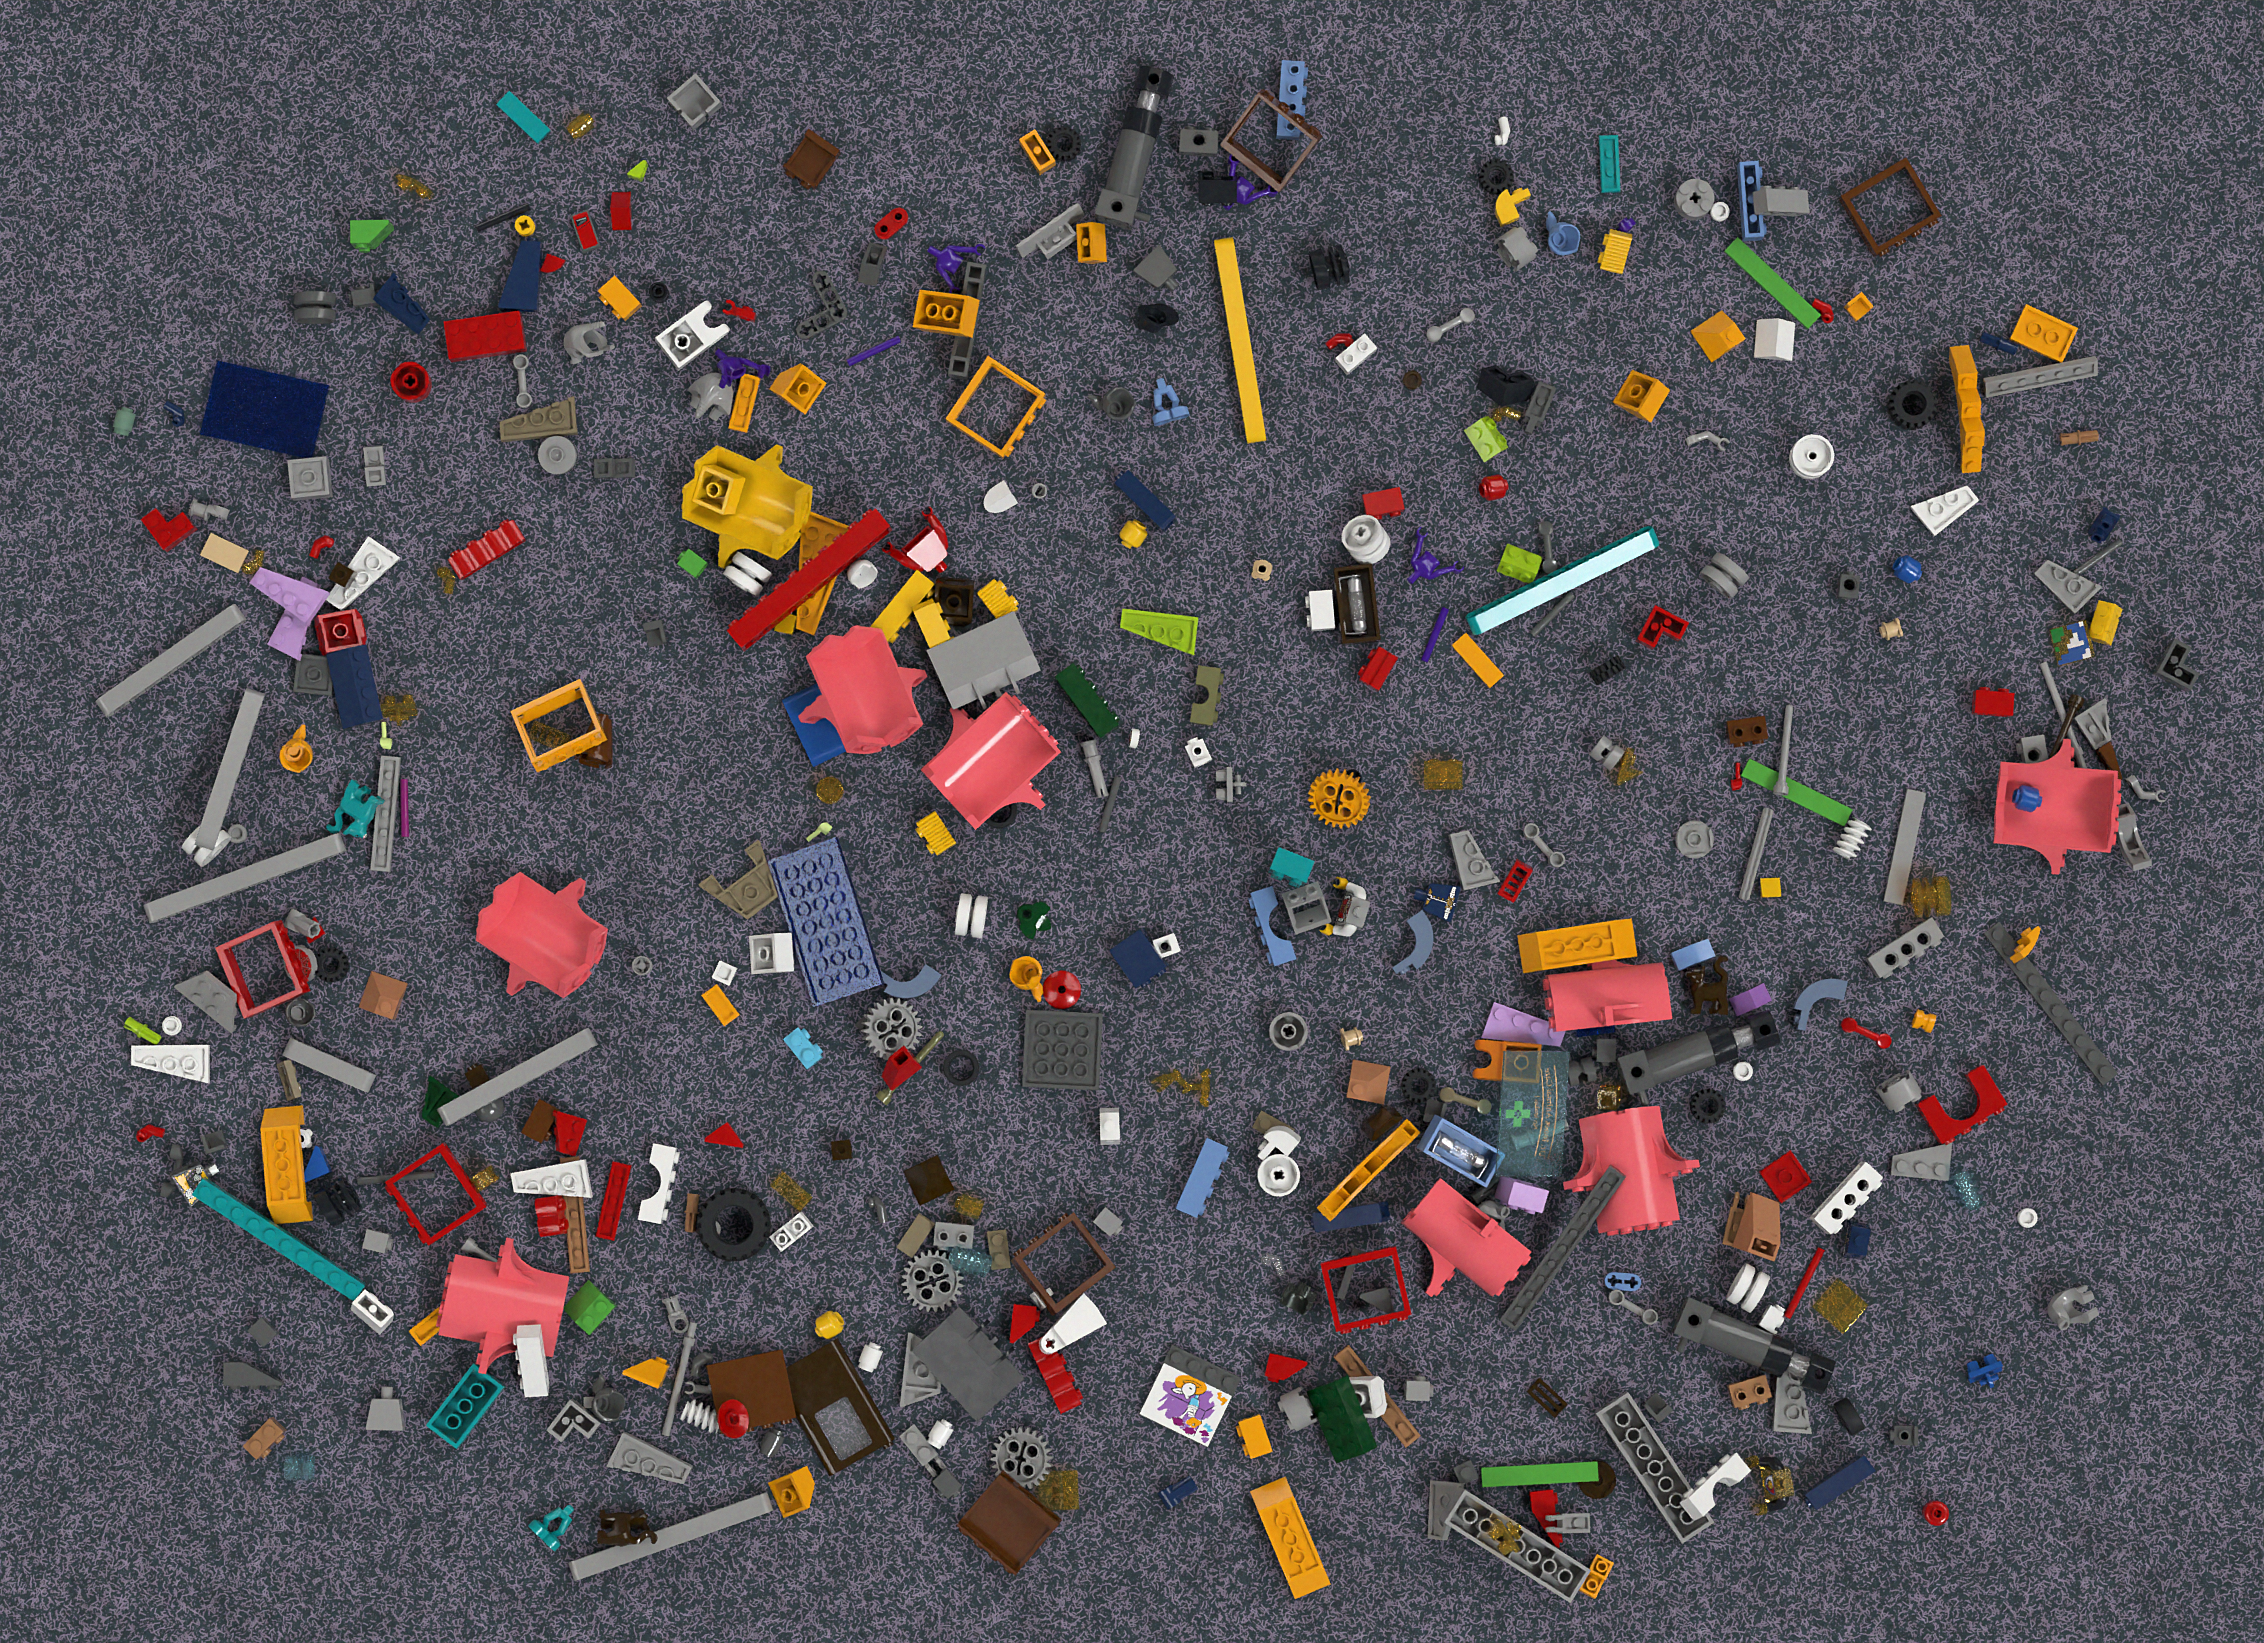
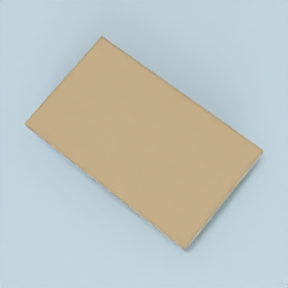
M211 533L200 555L239 573L249 551Z

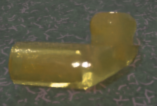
M1509 407L1496 408L1492 411L1493 415L1491 418L1494 421L1500 422L1502 416H1506L1518 421L1521 412Z
M255 550L254 560L244 563L241 568L242 572L250 575L257 572L260 567L262 568L265 551Z
M447 567L438 568L437 575L445 582L443 593L453 594L456 580L454 574Z

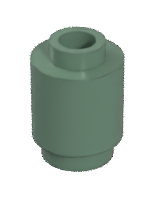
M122 407L121 410H117L113 423V433L128 436L129 432H132L136 414L132 413V409Z

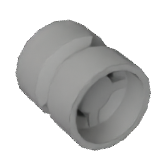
M1603 735L1589 756L1596 761L1601 760L1602 765L1611 771L1625 751L1618 745L1613 746L1612 741ZM1605 748L1609 750L1606 756L1602 754Z

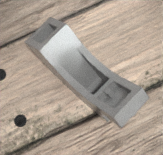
M2129 803L2119 805L2118 818H2115L2116 821H2119L2118 832H2115L2126 864L2130 865L2133 871L2152 866L2151 859L2140 840L2133 809Z

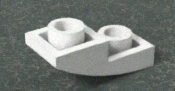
M801 1211L773 1233L770 1239L782 1252L814 1226Z

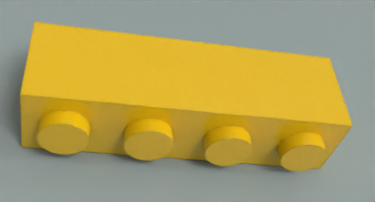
M916 570L870 627L882 629L887 642L893 644L899 636L897 632L901 627L905 629L911 622L910 616L914 613L911 607L922 603L925 598L930 599L935 593V589H933L935 584Z

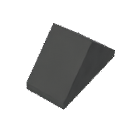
M1387 1286L1360 1293L1358 1296L1387 1314L1394 1312Z

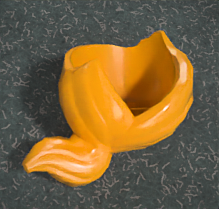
M304 724L293 734V739H290L282 746L279 754L282 766L296 773L304 771L313 760L312 748L305 741L306 726Z
M1023 956L1013 960L1009 973L1011 982L1019 989L1031 990L1037 1002H1041L1043 986L1040 983L1042 976L1040 963L1030 956Z

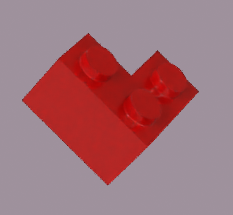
M155 508L140 519L166 552L198 530L184 512L168 522L161 511Z
M1655 605L1646 619L1636 642L1651 650L1655 648L1662 634L1678 642L1681 640L1689 622Z

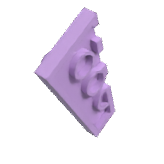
M261 567L249 582L308 625L330 595L328 591Z
M303 576L300 580V582L317 587L319 589L321 587V585ZM285 609L268 645L300 661L302 645H305L306 642L305 634L311 622L308 625Z
M1494 1002L1481 1038L1560 1046L1566 1031L1553 1032V1028H1549L1548 1021Z

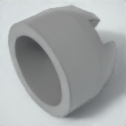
M1037 483L1032 486L1031 493L1035 498L1040 499L1046 496L1047 488L1044 484ZM1038 487H1042L1041 490L1038 492V495H1035V492L1037 491Z

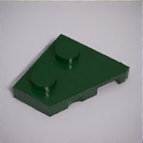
M429 1076L422 1118L439 1129L443 1120L437 1109L460 1096L434 1077Z

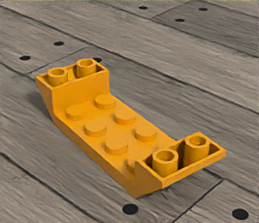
M1632 918L1517 935L1523 973L1637 957Z
M303 1105L264 1110L260 1130L267 1207L275 1224L313 1221L312 1202H307L300 1132V1125L305 1124Z
M1286 1477L1250 1491L1294 1598L1297 1599L1330 1585L1328 1576Z

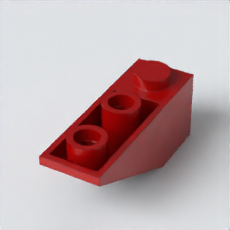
M1552 1488L1529 1491L1531 1511L1545 1532L1548 1527L1557 1528V1520H1545V1516L1559 1514L1555 1510V1504H1558L1557 1492L1553 1493ZM1546 1532L1555 1547L1560 1548L1559 1543H1563L1562 1533Z

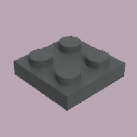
M302 654L301 660L296 662L293 692L333 696V684L326 657Z

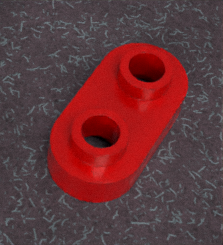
M895 208L875 225L876 236L881 240L891 238L907 224V212L902 208ZM901 214L902 219L896 220L895 216ZM883 226L888 228L884 233L880 230Z

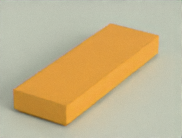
M744 374L740 378L728 429L744 433L748 432L761 378L749 374Z
M1467 633L1451 645L1489 689L1504 676Z

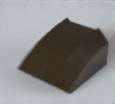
M941 577L936 579L935 603L939 602L943 611L940 616L942 620H947L949 626L964 627L972 623L975 581L968 578Z
M1381 1105L1377 1111L1368 1118L1363 1119L1362 1131L1373 1142L1403 1119V1117L1393 1106Z

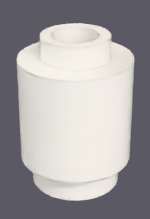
M872 1342L869 1345L865 1344L858 1361L860 1362L858 1367L873 1372L874 1368H877L883 1353L880 1350L881 1346Z
M944 1419L941 1421L937 1420L928 1435L927 1442L938 1449L942 1445L945 1446L953 1432L952 1424Z

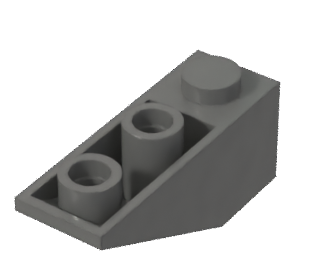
M246 1361L223 1362V1386H229V1389H240V1386H248V1389H260V1386H267V1389H279V1386L284 1385V1381Z

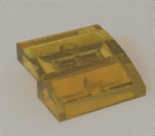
M1837 1278L1812 1308L1844 1334L1869 1305Z
M1077 1470L1050 1471V1474H1043L1046 1480L1042 1481L1039 1479V1501L1050 1510L1079 1509Z

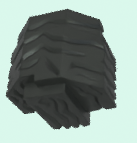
M1300 1281L1297 1285L1288 1282L1282 1293L1280 1303L1305 1316L1306 1312L1311 1309L1318 1294L1312 1292L1310 1286Z

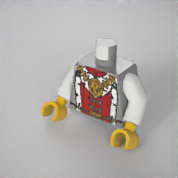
M1336 877L1340 880V884H1333V886L1338 889H1346L1335 926L1328 923L1325 924L1326 928L1319 931L1328 936L1332 933L1334 935L1351 936L1356 930L1363 927L1370 901L1366 899V891L1363 887L1351 882L1348 883V880L1345 878Z

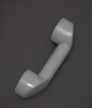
M1464 308L1459 316L1440 327H1430L1426 335L1427 339H1429L1428 341L1432 343L1438 342L1444 332L1460 323H1472L1475 318L1473 310Z
M519 354L513 360V366L518 371L519 394L516 398V403L521 408H527L532 402L530 394L527 393L525 375L529 361L525 355Z
M1527 824L1523 829L1524 837L1527 840H1532L1548 857L1550 866L1554 868L1561 867L1565 862V856L1561 852L1553 853L1538 836L1539 828L1536 824Z
M1620 1290L1610 1292L1608 1298L1611 1304L1622 1305L1641 1316L1645 1324L1652 1325L1657 1322L1658 1314L1655 1310L1640 1308L1625 1299L1623 1292Z

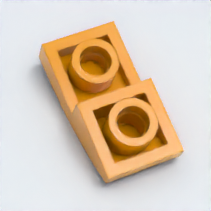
M2039 926L2033 929L2028 927L2021 933L2022 937L2017 941L2019 946L2014 949L2015 953L2010 957L2014 964L2025 958L2033 949L2039 937L2041 929Z
M1596 1554L1589 1566L1591 1571L1579 1591L1595 1599L1614 1563Z

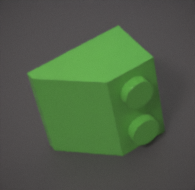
M350 220V243L355 249H358V252L368 253L370 249H376L394 230V226L389 220Z
M588 1280L563 1309L588 1335H591L617 1305Z

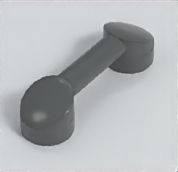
M1543 521L1538 525V533L1543 536L1545 561L1542 563V571L1545 574H1550L1557 570V562L1553 559L1551 545L1553 525L1548 521Z
M173 1144L170 1151V1159L176 1160L173 1171L181 1168L184 1161L182 1148L177 1144ZM172 1177L170 1183L164 1181L160 1193L161 1197H169L177 1188Z

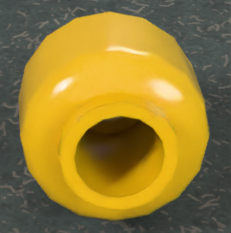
M1136 519L1127 521L1119 533L1122 539L1121 543L1129 549L1131 547H1140L1148 535L1147 527Z
M827 1311L816 1319L815 1332L819 1337L823 1336L825 1339H832L842 1332L844 1320L838 1312Z

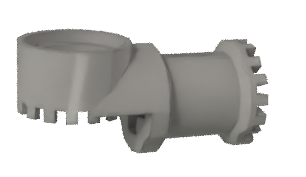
M193 499L188 515L201 517L204 521H208L210 515L215 517L220 515L221 519L227 520L230 510L217 505L209 504L207 506Z
M675 1295L662 1300V1303L667 1308L669 1314L667 1317L673 1331L685 1333L688 1330L689 1321L684 1310H681L678 1302L679 1296ZM678 1319H683L686 1323L683 1330H678L675 1327V1322Z

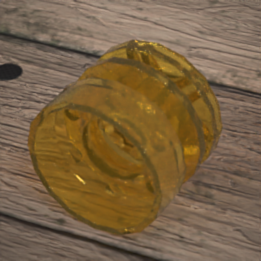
M1946 875L1934 876L1931 885H1929L1927 877H1923L1922 882H1920L1919 878L1912 879L1910 895L1916 918H1922L1923 912L1925 917H1930L1931 908H1933L1937 917L1950 915L1951 891Z

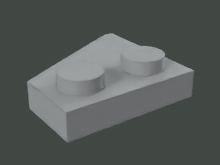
M2106 698L2073 718L2093 750L2098 749L2111 740Z

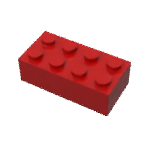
M520 311L444 321L448 358L451 362L527 352L523 319Z

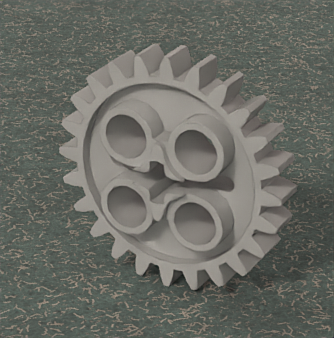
M887 998V1001L880 999V1004L874 1003L875 1009L868 1008L871 1014H864L867 1022L861 1023L866 1026L861 1032L866 1033L862 1040L869 1041L865 1046L872 1047L871 1053L877 1052L876 1057L881 1058L883 1056V1059L888 1060L892 1054L903 1046L907 1049L915 1050L913 1043H919L916 1036H922V1034L917 1032V1030L921 1029L922 1026L917 1025L921 1018H915L918 1011H911L913 1005H907V1001L904 1000L900 1002V998H895L894 1000L893 998ZM894 1011H896L897 1017L895 1020L892 1019V1013ZM878 1022H881L882 1028L880 1031L877 1030ZM903 1027H905L907 1030L905 1036L902 1035ZM888 1038H891L892 1043L888 1047L886 1042Z
M929 1250L927 1256L922 1251L920 1259L915 1255L914 1259L916 1262L908 1261L911 1267L904 1268L908 1274L902 1275V1278L907 1279L906 1282L901 1284L902 1286H907V1289L903 1291V1293L910 1294L907 1300L913 1298L914 1302L912 1305L915 1306L919 1303V1310L926 1306L927 1312L933 1307L936 1313L939 1306L944 1311L945 1304L951 1307L950 1300L957 1301L954 1295H961V1292L957 1290L958 1287H964L963 1284L959 1283V1280L964 1279V1277L958 1276L962 1269L956 1270L955 1268L958 1262L952 1264L953 1257L951 1256L949 1259H946V1252L939 1256V1250L935 1252V1255H932L931 1250ZM940 1263L943 1265L944 1270L941 1274H936L933 1271L934 1264ZM922 1270L925 1272L926 1277L923 1281H918L915 1278L916 1271ZM949 1274V1277L937 1281L934 1287L932 1284L919 1289L916 1287L921 1283L929 1281V1276L937 1278ZM941 1282H949L951 1288L948 1292L941 1291ZM923 1289H931L933 1295L930 1299L923 1298Z
M1023 1426L1019 1427L1018 1432L1015 1428H1012V1434L1005 1431V1437H998L1001 1443H994L997 1449L991 1450L993 1454H996V1457L991 1458L992 1461H996L992 1468H998L995 1475H999L1004 1470L1024 1488H1026V1484L1029 1489L1033 1488V1483L1036 1486L1040 1485L1039 1479L1042 1481L1046 1480L1043 1474H1050L1047 1467L1053 1466L1052 1463L1048 1462L1054 1458V1456L1048 1455V1452L1053 1450L1052 1448H1046L1049 1441L1043 1442L1044 1435L1038 1437V1430L1031 1433V1427H1028L1025 1432ZM1013 1441L1017 1442L1019 1445V1450L1017 1452L1013 1451L1011 1448V1443ZM1026 1441V1442H1027V1446H1026L1025 1450H1023V1449H1024V1442ZM1031 1446L1037 1448L1038 1453L1036 1456L1030 1454L1029 1449ZM1023 1454L1026 1460L1021 1463V1459L1018 1456ZM1008 1460L1014 1462V1470L1007 1468ZM1020 1464H1021V1468H1020V1472H1021V1473H1020V1475H1018L1017 1472H1018V1469H1019ZM1027 1465L1033 1467L1032 1475L1026 1473L1025 1467Z

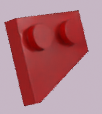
M553 1110V1116L556 1119V1127H554L556 1151L576 1157L587 1119Z

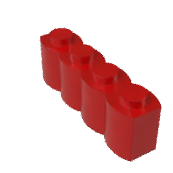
M504 520L499 524L500 527L498 529L486 531L482 534V539L478 541L474 539L466 544L467 548L460 551L458 549L450 554L448 561L460 580L467 578L526 541L514 520Z
M1040 1337L1029 1342L1028 1346L1059 1412L1062 1414L1081 1405L1083 1396L1080 1389H1075L1072 1382L1075 1379L1071 1371L1067 1372L1064 1367L1067 1362L1063 1354H1058L1057 1351L1052 1354L1043 1353L1039 1348V1341L1042 1338ZM1047 1341V1344L1045 1346L1047 1348H1052L1051 1345L1053 1344V1342Z

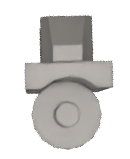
M1232 767L1216 771V782L1226 781L1227 789H1216V799L1233 803V787H1235V794H1241V787H1247V783L1241 782V775H1235V782L1233 783Z

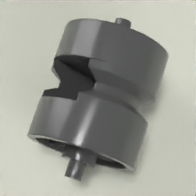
M1591 1056L1581 1058L1579 1062L1573 1060L1564 1063L1565 1074L1561 1075L1562 1078L1566 1077L1568 1079L1570 1087L1581 1085L1582 1081L1586 1083L1597 1081L1596 1070L1600 1069L1599 1065L1595 1066Z

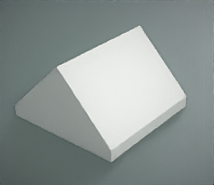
M1779 318L1757 320L1754 358L1792 361L1795 323Z

